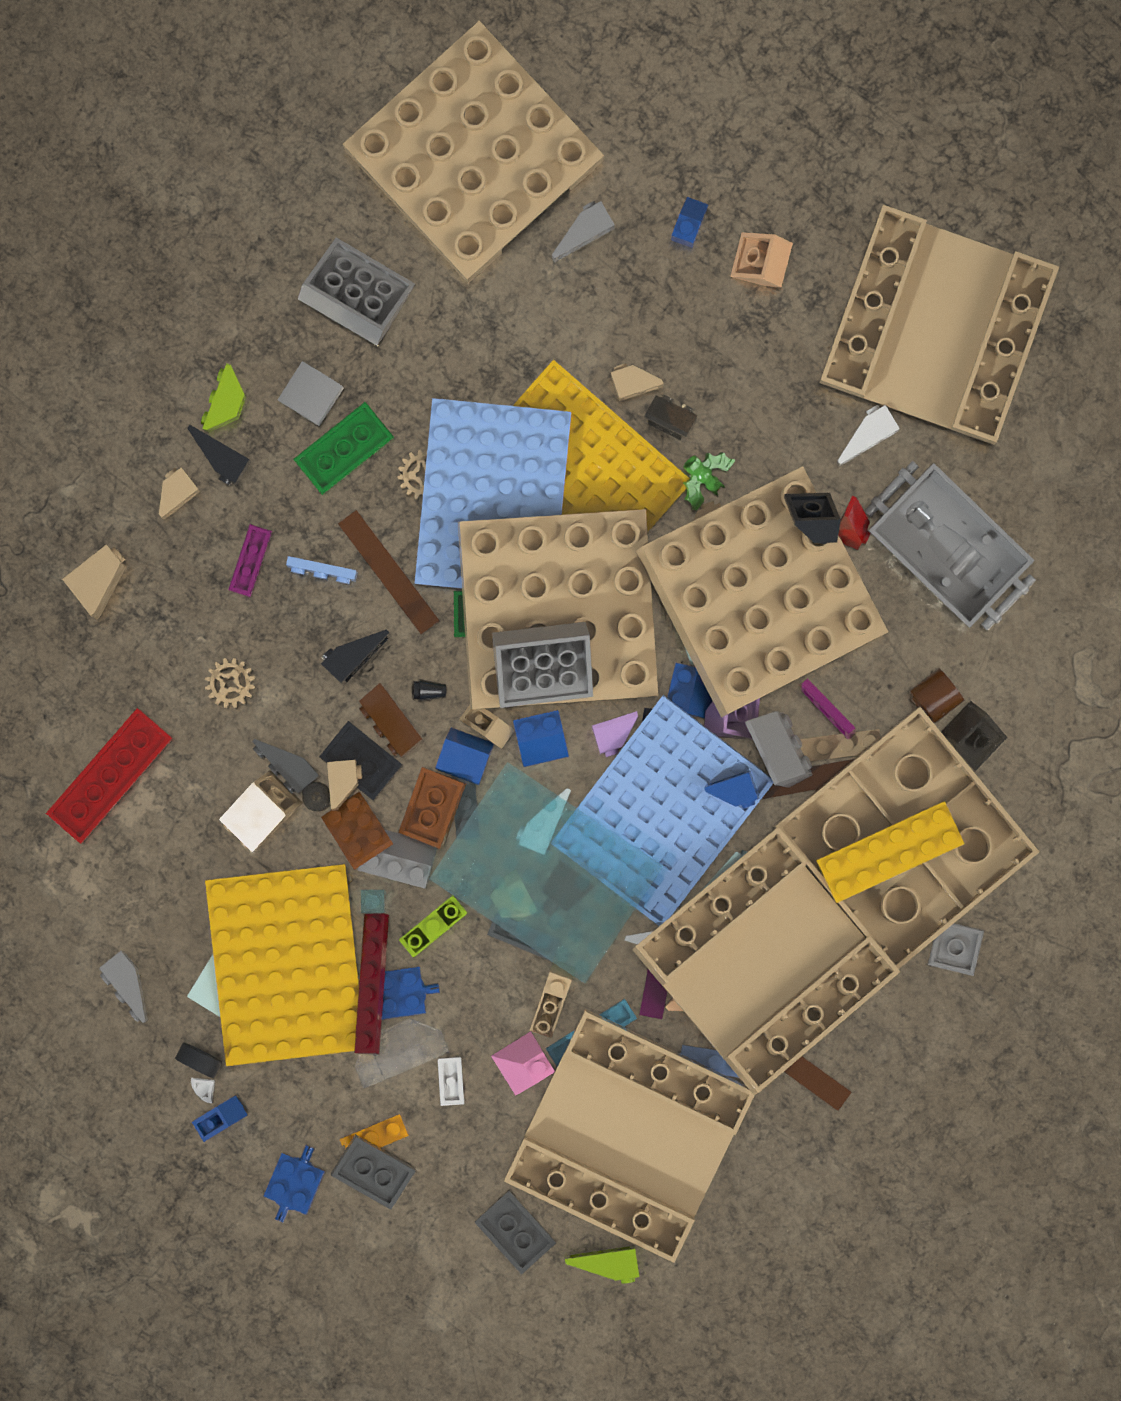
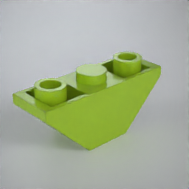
M227 363L225 369L221 368L218 373L217 381L219 385L217 390L213 389L211 392L209 403L212 404L209 412L205 411L201 419L202 429L207 433L238 420L246 400L245 393L232 366Z
M452 895L401 937L399 941L414 958L468 913Z

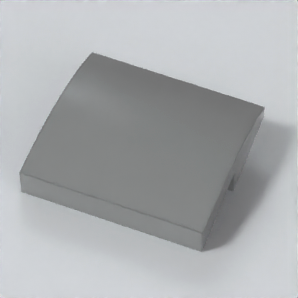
M302 361L281 393L278 401L320 426L344 387Z

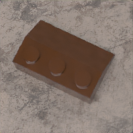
M381 683L359 701L362 704L359 708L366 719L370 717L376 723L373 726L374 730L380 738L385 735L390 742L386 746L394 756L399 754L403 758L424 742Z

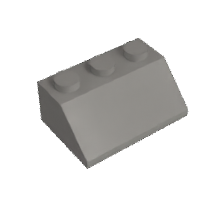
M775 711L745 722L774 785L789 788L813 775L810 770L812 764L809 758L803 755L801 751L802 743L799 737L793 734L791 729L793 725L787 714L784 715L782 712Z
M385 830L393 845L358 867V871L426 889L437 848L406 835Z

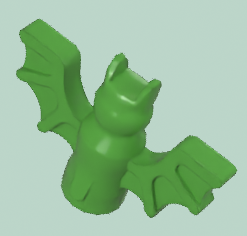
M720 452L716 456L706 453L703 462L697 456H692L685 462L683 468L691 474L690 479L683 482L687 488L685 500L690 502L692 510H698L704 502V497L700 491V484H705V487L715 496L719 495L717 491L720 487L725 488L719 479L712 475L711 470L718 468L722 471H728L735 462L734 459H730L725 456V453Z

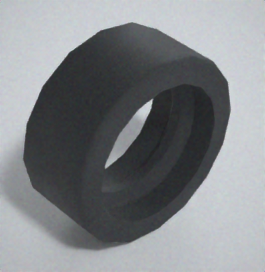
M185 1042L182 1043L175 1057L182 1064L211 1078H215L222 1064V1061Z

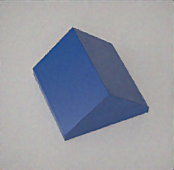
M451 727L445 738L435 769L479 785L494 744L488 740Z

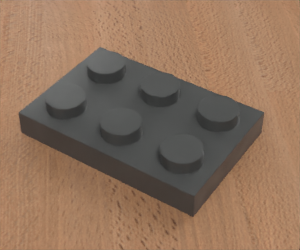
M355 1134L332 1170L331 1176L391 1210L416 1170L409 1164Z
M510 1190L475 1221V1224L521 1275L556 1244V1241Z

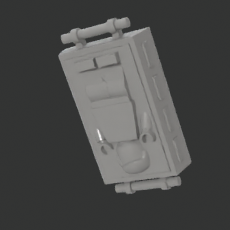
M912 461L905 469L902 468L898 472L899 475L878 497L875 496L870 501L871 504L864 510L870 518L877 510L883 513L868 531L969 628L986 613L988 618L981 625L988 631L995 623L998 624L1002 620L1001 616L1022 595H1026L1030 591L1028 588L1036 579L1029 574L1021 582L1018 577L1035 560L939 467L933 463L915 479L912 474L919 466ZM905 481L908 482L910 486L888 508L884 503ZM1013 584L1016 587L1014 591L993 610L990 606Z

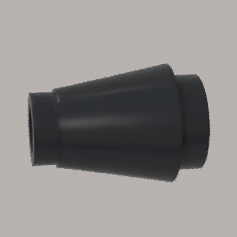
M423 679L412 682L413 700L421 702L446 697V684Z

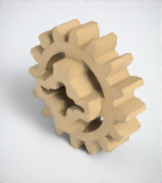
M418 450L417 456H414L412 452L409 453V461L404 458L402 459L405 467H398V470L403 472V475L397 476L398 480H404V483L400 485L401 489L407 487L406 495L409 496L415 493L416 500H418L420 495H423L424 490L421 478L416 477L417 474H420L421 465H423L424 471L426 469L425 460L427 459V452L426 455H422L421 450ZM417 461L416 468L408 472L409 467ZM408 481H415L420 485V490L412 487Z
M224 658L223 665L215 662L216 669L209 668L208 670L212 676L205 677V680L210 682V685L206 686L205 689L212 690L209 698L216 697L215 704L217 705L224 702V708H228L230 703H232L234 708H237V702L239 701L245 705L244 698L246 696L252 698L249 690L256 688L254 685H251V681L256 680L255 677L248 675L252 669H244L245 662L243 661L237 665L236 658H233L231 663ZM234 668L231 673H221L224 669ZM242 673L246 680L245 687H243L240 682V677L242 676ZM222 677L229 680L235 678L233 682L236 684L237 687H239V689H236L235 687H229L228 689H226L227 684L222 679ZM216 679L220 681L221 689L219 693L215 687ZM237 692L240 694L236 698L227 699L231 693Z

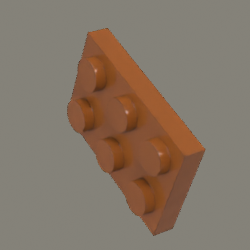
M422 767L398 833L438 849H443L466 783Z
M360 791L347 799L338 810H331L321 817L354 870L393 845L390 837Z

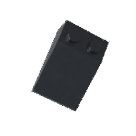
M386 629L338 646L334 650L330 648L321 657L324 660L321 665L344 686L392 635Z

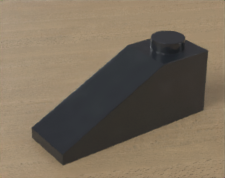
M189 424L187 429L215 472L220 475L218 480L228 486L232 483L238 486L251 464L250 459Z

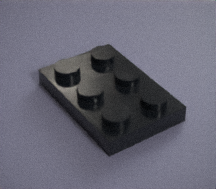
M347 721L319 756L326 763L356 760L357 765H361L362 779H358L359 785L357 788L373 801L402 767L398 760L349 721Z

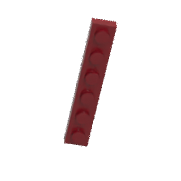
M385 913L364 914L354 1049L356 1054H379L389 924V915Z

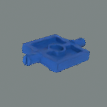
M420 967L385 971L382 1020L426 1014V994L440 993L439 983L425 985L421 979Z
M305 1145L301 1158L281 1153L264 1194V1197L275 1201L280 1206L275 1217L276 1220L284 1223L288 1210H296L305 1215L308 1214L326 1172L309 1162L315 1148Z

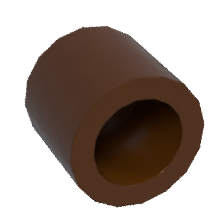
M940 668L936 669L910 690L913 703L917 708L921 707L933 723H937L965 701L955 685Z

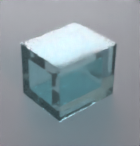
M361 890V913H386V890Z

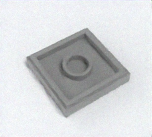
M955 923L933 940L928 965L974 976L984 930Z

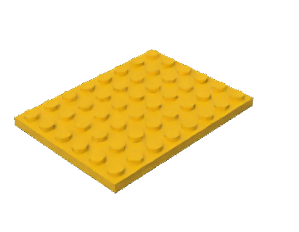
M554 359L513 405L517 407L571 412L561 515L646 509L648 533L687 489L683 482L690 479Z
M345 864L205 880L226 1066L354 1051L359 983Z

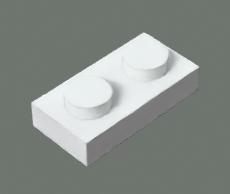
M461 1057L438 1059L441 1106L464 1104Z

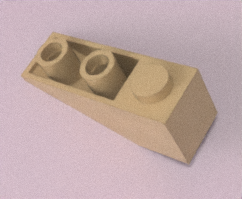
M557 960L553 961L530 1031L552 1038L576 967Z

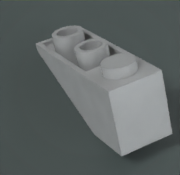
M120 951L99 968L102 971L100 977L108 986L110 984L114 986L117 990L114 993L122 1004L126 1002L129 1005L131 1016L137 1022L141 1020L142 1023H146L148 1017L138 968L124 951Z

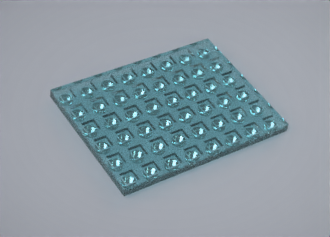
M507 762L429 879L583 983H586L663 866Z

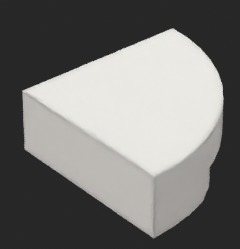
M191 1078V1085L196 1095L207 1103H213L215 1080Z

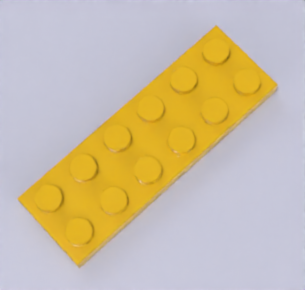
M943 801L816 861L835 903H838L965 843L946 802Z

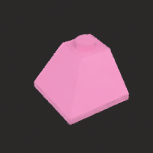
M531 1031L491 1056L515 1096L555 1072Z

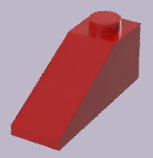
M855 496L851 497L841 518L838 535L843 544L858 550L861 543L866 545L871 533L867 530L870 521Z

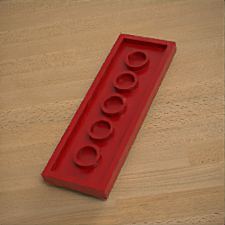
M137 708L45 814L82 844L173 738Z

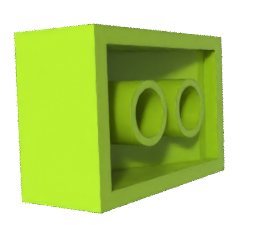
M635 1245L565 1255V1263L567 1265L616 1281L621 1280V1284L635 1282V1278L639 1277Z

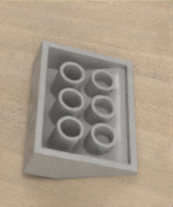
M336 237L302 284L298 300L373 344L378 345L413 290L415 283Z
M586 622L492 633L500 708L593 697L590 635Z

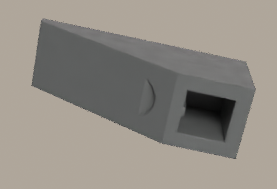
M254 739L252 741L256 745L253 747V750L261 759L265 756L271 762L268 767L276 776L279 774L283 776L286 780L283 784L292 794L296 791L300 795L320 777L306 759Z

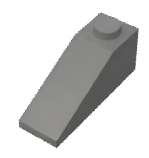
M593 201L583 207L584 211L579 214L553 252L552 260L554 263L614 230L615 225L601 201L598 203Z

